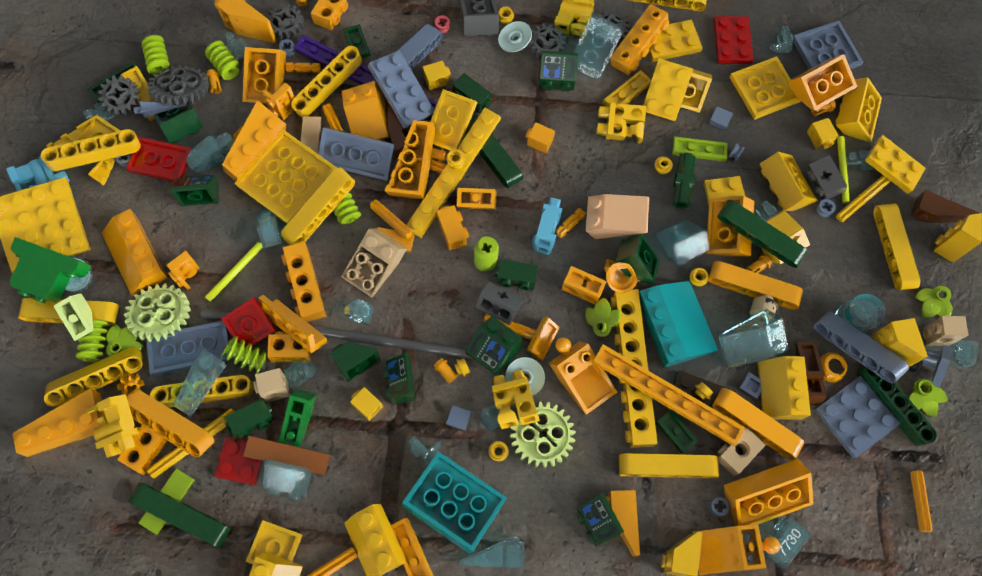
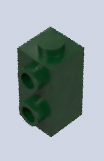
M463 73L452 84L453 93L477 102L475 107L477 113L480 114L484 108L488 109L491 105V92L467 74Z
M500 259L499 266L495 265L494 277H497V284L503 287L516 286L522 290L534 289L538 265Z
M260 399L225 416L224 424L233 440L238 438L242 440L251 434L250 432L268 427L272 419L273 410L268 403L265 404L264 400Z

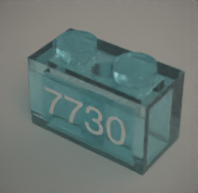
M793 518L781 519L774 527L776 531L771 537L778 539L780 543L779 551L775 554H769L763 550L764 555L779 568L788 567L811 536Z

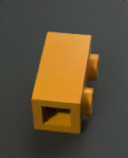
M455 205L444 206L437 210V219L449 251L467 245L469 234L467 228L461 224L463 221L461 212L456 211Z

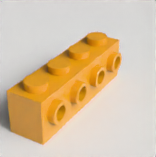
M650 4L610 57L611 66L628 76L632 71H635L642 57L644 58L648 54L650 46L657 42L662 30L665 31L669 25L668 12Z

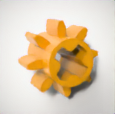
M128 372L126 377H119L121 383L117 384V388L121 391L122 395H128L134 389L141 390L140 387L144 386V381L140 379L138 373L134 375Z

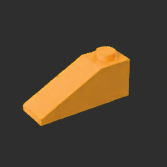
M636 490L610 491L608 496L605 497L624 530L620 535L631 555L639 556Z

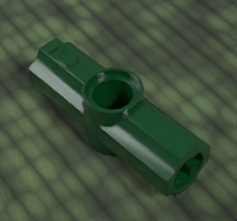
M692 153L680 154L678 159V169L673 183V187H675L673 205L676 208L683 209L690 206L691 191L695 183L694 166L696 158Z

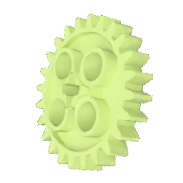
M164 283L162 288L156 284L154 289L148 286V291L146 292L141 289L140 296L134 294L136 299L129 300L131 306L125 307L127 313L124 314L126 318L124 322L135 337L139 336L142 341L146 338L148 342L155 338L159 342L160 337L163 336L167 340L168 334L175 336L174 330L181 331L180 324H187L185 319L190 318L188 312L191 309L189 307L190 302L185 293L181 292L180 288L175 289L174 285L168 288L167 284Z
M541 401L539 402L536 409L538 416H543L547 420L545 425L534 422L532 424L535 428H533L529 424L522 425L518 419L520 425L510 428L511 431L515 432L510 435V438L516 439L511 446H518L515 454L522 453L521 460L527 457L528 465L535 461L536 468L539 466V463H542L543 467L546 468L547 462H550L551 466L554 467L555 460L559 463L562 462L561 455L566 458L568 457L566 450L572 451L573 447L569 443H574L575 439L570 436L574 435L576 431L570 430L574 423H567L570 416H563L564 409L558 412V405H555L552 409L550 408V402L547 403L546 407H543ZM552 430H560L562 437H553ZM530 431L533 433L534 438L526 440L523 437V433ZM545 431L547 433L546 437L540 438L539 432ZM550 441H552L553 443H555V444L557 445V447H554V446L550 443ZM541 444L547 445L549 452L546 454L541 453L538 446Z

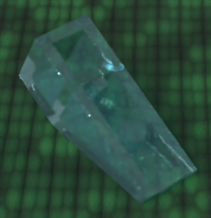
M203 349L191 366L173 406L191 417L226 367V364L220 358Z
M507 537V541L503 540L460 560V566L523 569L525 541H520V537Z

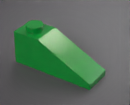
M297 389L290 395L279 443L296 447L301 446L317 394Z

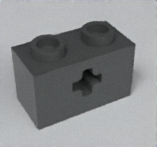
M830 155L809 164L807 175L811 182H815L817 186L815 190L819 197L822 196L823 199H830L846 191L847 184Z
M489 282L480 293L475 307L510 325L520 309L523 298Z

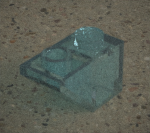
M268 209L257 214L256 228L263 248L281 244L282 237L277 216Z

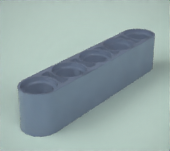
M426 24L399 49L411 70L440 44L443 39V33L430 24Z
M833 312L825 313L814 323V329L818 334L889 383H895L909 370L908 364L902 358Z

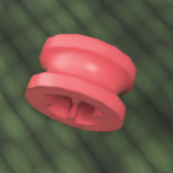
M444 15L438 16L435 19V28L442 33H447L450 30V19Z

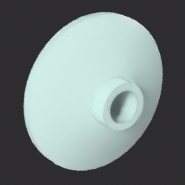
M521 21L506 25L499 34L498 41L500 47L507 52H517L524 49L531 41V28L528 24Z
M527 357L518 358L508 366L505 375L506 382L513 380L512 373L514 371L522 370L523 374L529 375L528 381L532 395L537 394L542 389L545 382V373L542 366L536 360Z

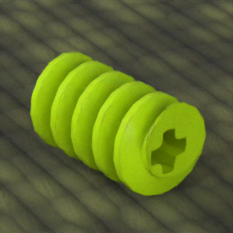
M151 35L144 38L141 42V47L148 73L153 75L158 74V71L164 72V68L168 69L170 63L166 55L167 51L163 37Z
M214 41L205 49L204 53L207 59L224 80H231L239 75V62L228 48L224 46L222 41Z
M347 193L334 208L335 216H337V220L341 224L352 223L361 216L360 212H356L358 207L354 205L355 201L351 199V193Z
M481 237L475 244L474 264L480 271H491L497 265L499 246L492 237Z
M93 320L94 331L78 339L80 344L77 346V350L80 352H77L75 355L77 359L88 363L100 361L96 358L103 356V353L99 352L98 349H102L105 346L100 344L99 341L106 340L105 337L100 335L107 333V330L103 329L102 326H108V322Z
M233 337L226 345L220 357L227 353L226 360L229 361L234 357L235 365L242 361L241 368L248 364V371L251 372L255 368V374H258L265 363L266 352L263 351L259 355V348L256 347L251 351L252 344L244 347V340L237 343L238 337Z

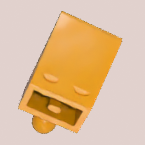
M245 0L214 1V5L218 9L224 25L236 35L270 43L276 42L270 20L246 3Z
M565 337L559 338L556 341L555 347L562 354L549 362V365L584 414L587 415L616 394L617 390L605 370L592 363L596 355L588 343L579 341L571 347L570 340Z
M758 524L696 531L703 532L698 569L699 575L766 568L763 550L769 554H775L780 549V543L775 537L770 536L765 538L763 542L761 541ZM744 533L749 534V541L743 539ZM748 555H752L754 557V561L752 563H749L747 561Z

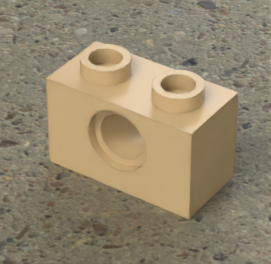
M941 316L925 326L923 330L926 346H950L969 335L965 316Z
M280 368L255 374L256 381L253 382L256 394L259 393L260 397L264 398L267 403L290 397L287 377Z
M748 428L744 430L736 446L725 443L718 450L720 454L718 462L733 476L740 474L765 446ZM736 446H739L742 449V455H738L736 453Z

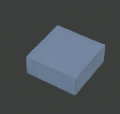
M717 106L709 124L725 131L733 113Z
M749 372L738 390L756 400L762 391L761 379Z
M452 405L446 426L465 432L471 411Z

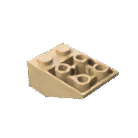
M377 228L368 229L341 277L372 298L399 264L407 248Z

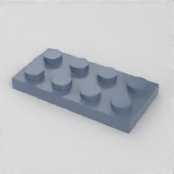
M400 50L368 64L369 70L404 129L411 126L413 120L422 121L433 116L435 110Z
M323 127L318 154L337 168L341 167L345 171L388 181L396 144Z
M223 321L184 328L181 331L174 330L175 336L168 334L167 340L162 336L159 342L155 338L151 342H148L146 339L149 371L152 376L227 361V353L220 357L229 342L228 329Z

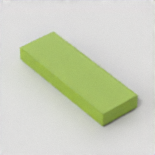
M674 137L672 155L680 156V154L687 152L692 153L698 159L725 162L727 160L728 143Z
M176 468L161 492L181 501L195 479ZM148 512L144 514L139 522L140 525L157 535L166 523V521Z

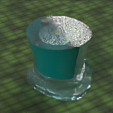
M861 294L840 305L836 314L863 333H867L884 321L886 310L883 302L878 297L871 294Z

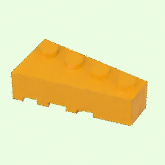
M258 100L222 164L223 172L234 181L239 179L282 130L286 131V123Z
M413 120L404 142L403 150L399 154L396 167L393 169L389 184L385 188V192L389 196L422 200L425 198L435 135V127L432 122Z
M90 388L12 433L16 453L29 457L93 436L95 428L100 425L96 419L104 414L99 411L86 414L85 410L102 401L101 393Z

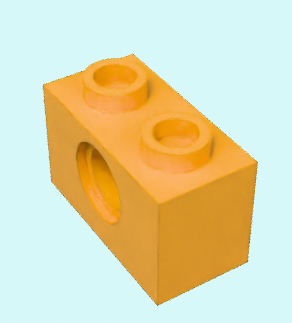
M458 188L457 207L496 210L497 191L495 189Z

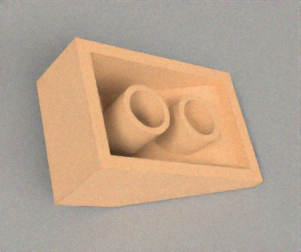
M612 194L588 197L586 232L594 239L647 233L649 197Z

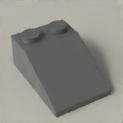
M459 0L464 36H492L493 34H499V13L495 0Z

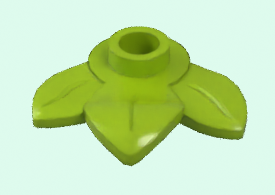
M936 286L933 289L924 288L916 294L915 298L923 302L921 308L922 317H932L937 314L939 317L951 316L953 307L950 299L952 295L950 289L946 286ZM940 291L944 293V298H940Z
M602 298L596 303L595 308L587 307L585 312L586 321L589 325L593 326V331L597 336L605 337L611 332L612 327L619 323L621 311L611 310L608 300Z
M115 324L107 333L106 339L109 344L106 347V353L108 356L132 347L141 351L144 347L136 341L137 337L127 327L121 330ZM119 346L117 351H113L115 347Z
M926 379L917 380L913 384L914 392L909 396V399L917 409H921L923 413L930 417L937 416L938 403L948 401L945 392L941 388L935 387L932 382Z

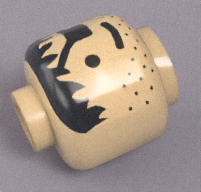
M769 295L756 297L750 309V316L754 322L766 325L775 319L778 304Z

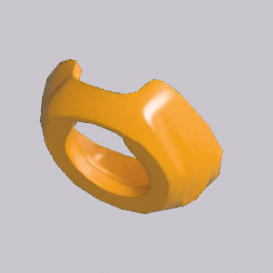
M618 262L609 267L606 273V280L613 291L626 293L636 286L637 276L629 264ZM627 268L632 276L625 283L618 282L615 279V272L619 269Z
M828 352L820 357L825 374L823 380L832 383L839 382L847 372L848 365L844 357L836 352ZM831 359H837L841 362L844 370L840 375L833 373L829 369V361Z

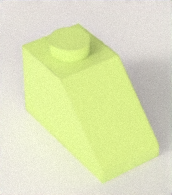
M82 294L69 296L54 305L55 310L74 341L94 331L92 310Z

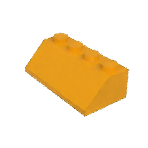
M128 209L112 217L103 230L102 235L130 294L134 296V294L140 293L141 289L146 290L148 286L152 287L168 279L134 212Z
M799 459L724 485L725 499L729 503V510L736 526L761 524L813 505L811 472Z

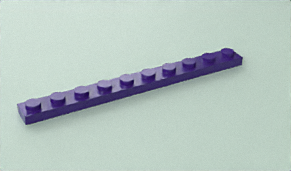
M305 35L300 38L294 47L295 52L316 63H320L324 67L340 54ZM363 64L348 77V79L360 85L372 81L376 82L369 68ZM428 98L435 110L438 102Z

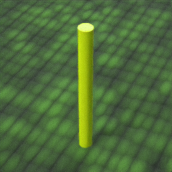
M839 136L837 137L839 170L847 184L846 191L841 193L842 204H849L845 137Z
M257 242L205 298L211 302L264 246Z

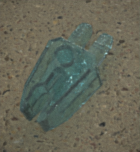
M227 132L222 133V135L216 138L213 135L207 136L190 151L186 162L191 170L194 169L196 173L209 171L224 162L228 155L227 152L230 151L236 139Z

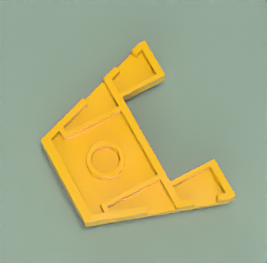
M95 115L78 125L75 131L70 134H63L60 136V140L55 143L50 142L46 147L121 130ZM115 158L99 161L88 175L104 186L115 164Z

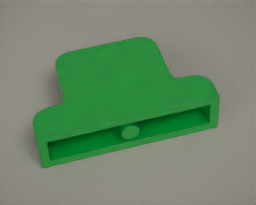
M17 237L14 238L11 245L12 252L17 254L16 257L20 259L10 278V285L13 288L19 289L18 294L30 297L31 294L35 295L33 299L44 304L47 300L51 302L59 301L70 278H83L91 268V265Z

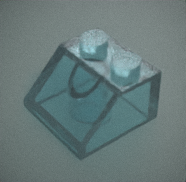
M687 219L654 234L667 258L676 265L685 264L688 260L701 256L704 252L710 250L706 230Z
M265 459L263 488L268 490V494L280 496L281 493L289 494L288 498L299 501L301 497L307 498L313 477L311 471L304 467Z

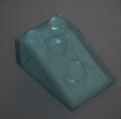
M591 13L573 52L578 53L577 70L599 80L624 28Z
M768 309L718 335L725 364L728 368L773 359L789 350L782 318Z

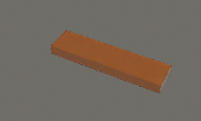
M254 436L248 437L243 455L244 457L325 475L330 457L329 454Z

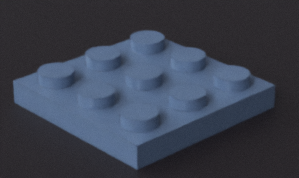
M840 21L814 28L792 37V41L808 70L831 57L842 54L845 55L850 69L863 64L862 58Z
M861 376L814 409L853 459L857 458L900 425L899 421Z

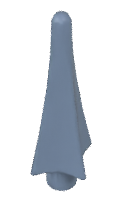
M140 101V106L134 107V113L143 114L144 118L177 108L176 104L169 106L168 103L162 105L161 102Z

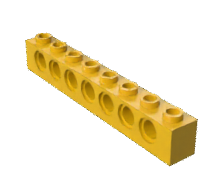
M635 289L626 293L615 291L613 297L610 298L611 309L621 311L622 308H626L630 312L627 315L621 311L620 321L614 326L617 334L614 335L615 345L618 346L619 354L648 370L639 290ZM623 327H630L632 333L625 332ZM625 346H633L634 352H629ZM619 379V383L623 384L621 401L625 403L626 410L623 411L624 423H627L628 431H625L626 442L629 443L630 448L654 447L657 444L652 398L639 390L631 389L629 384ZM638 402L641 405V410H635L632 403ZM635 422H641L644 429H636Z

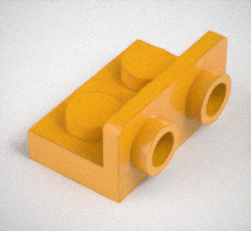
M284 83L281 87H278L273 95L266 90L262 92L265 98L264 102L268 105L269 110L283 121L294 111L291 103L295 97L288 84Z
M184 251L167 264V267L171 270L168 272L170 277L180 288L184 286L189 290L191 287L186 283L185 279L193 277L200 268L188 252Z

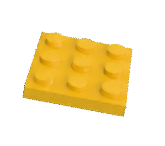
M777 56L731 73L729 77L754 120L801 102L795 96L789 82L791 79Z

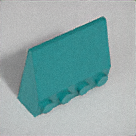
M690 281L657 285L639 292L641 312L663 368L718 351Z
M438 451L402 502V508L471 555L507 497Z

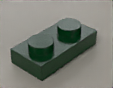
M360 24L344 28L343 31L348 45L356 47L362 59L371 56Z
M673 410L656 422L681 454L698 442L696 437Z

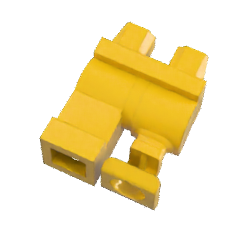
M563 0L558 16H556L554 21V28L558 26V31L563 30L565 35H569L571 31V35L587 38L586 24L591 23L594 12V0ZM559 25L567 26V28L562 29Z
M610 103L609 106H600L598 118H606L607 123H598L596 134L606 136V140L612 139L617 141L624 140L626 136L632 137V135H635L637 143H642L646 106Z
M522 370L512 373V381L506 382L504 375L494 377L492 391L496 408L500 409L497 418L501 429L520 425L515 412L511 410L512 405H516L522 425L540 421L529 381L524 376Z
M126 394L109 397L85 410L86 414L96 411L104 414L96 419L100 425L95 428L93 435L97 441L95 443L96 448H104L107 458L136 447L132 436L139 433L137 428H134V420Z

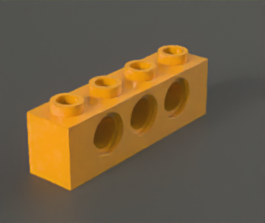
M306 242L283 247L284 254L281 255L284 266L287 265L289 270L286 272L288 283L292 282L293 289H290L293 301H297L298 306L295 307L296 314L306 322L327 317ZM302 263L301 267L294 268L295 264ZM301 280H307L306 284L298 285ZM306 297L312 298L310 302L303 303Z

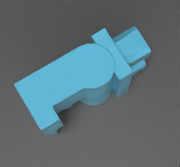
M41 156L39 159L32 160L18 168L14 166L6 168L17 191L64 177L68 179V182L70 181L64 170L54 173V171L48 169Z
M550 197L548 204L543 206L537 234L532 238L531 244L532 249L537 253L549 255L554 247L556 239L554 234L556 227L558 228L563 209L559 208L560 199Z

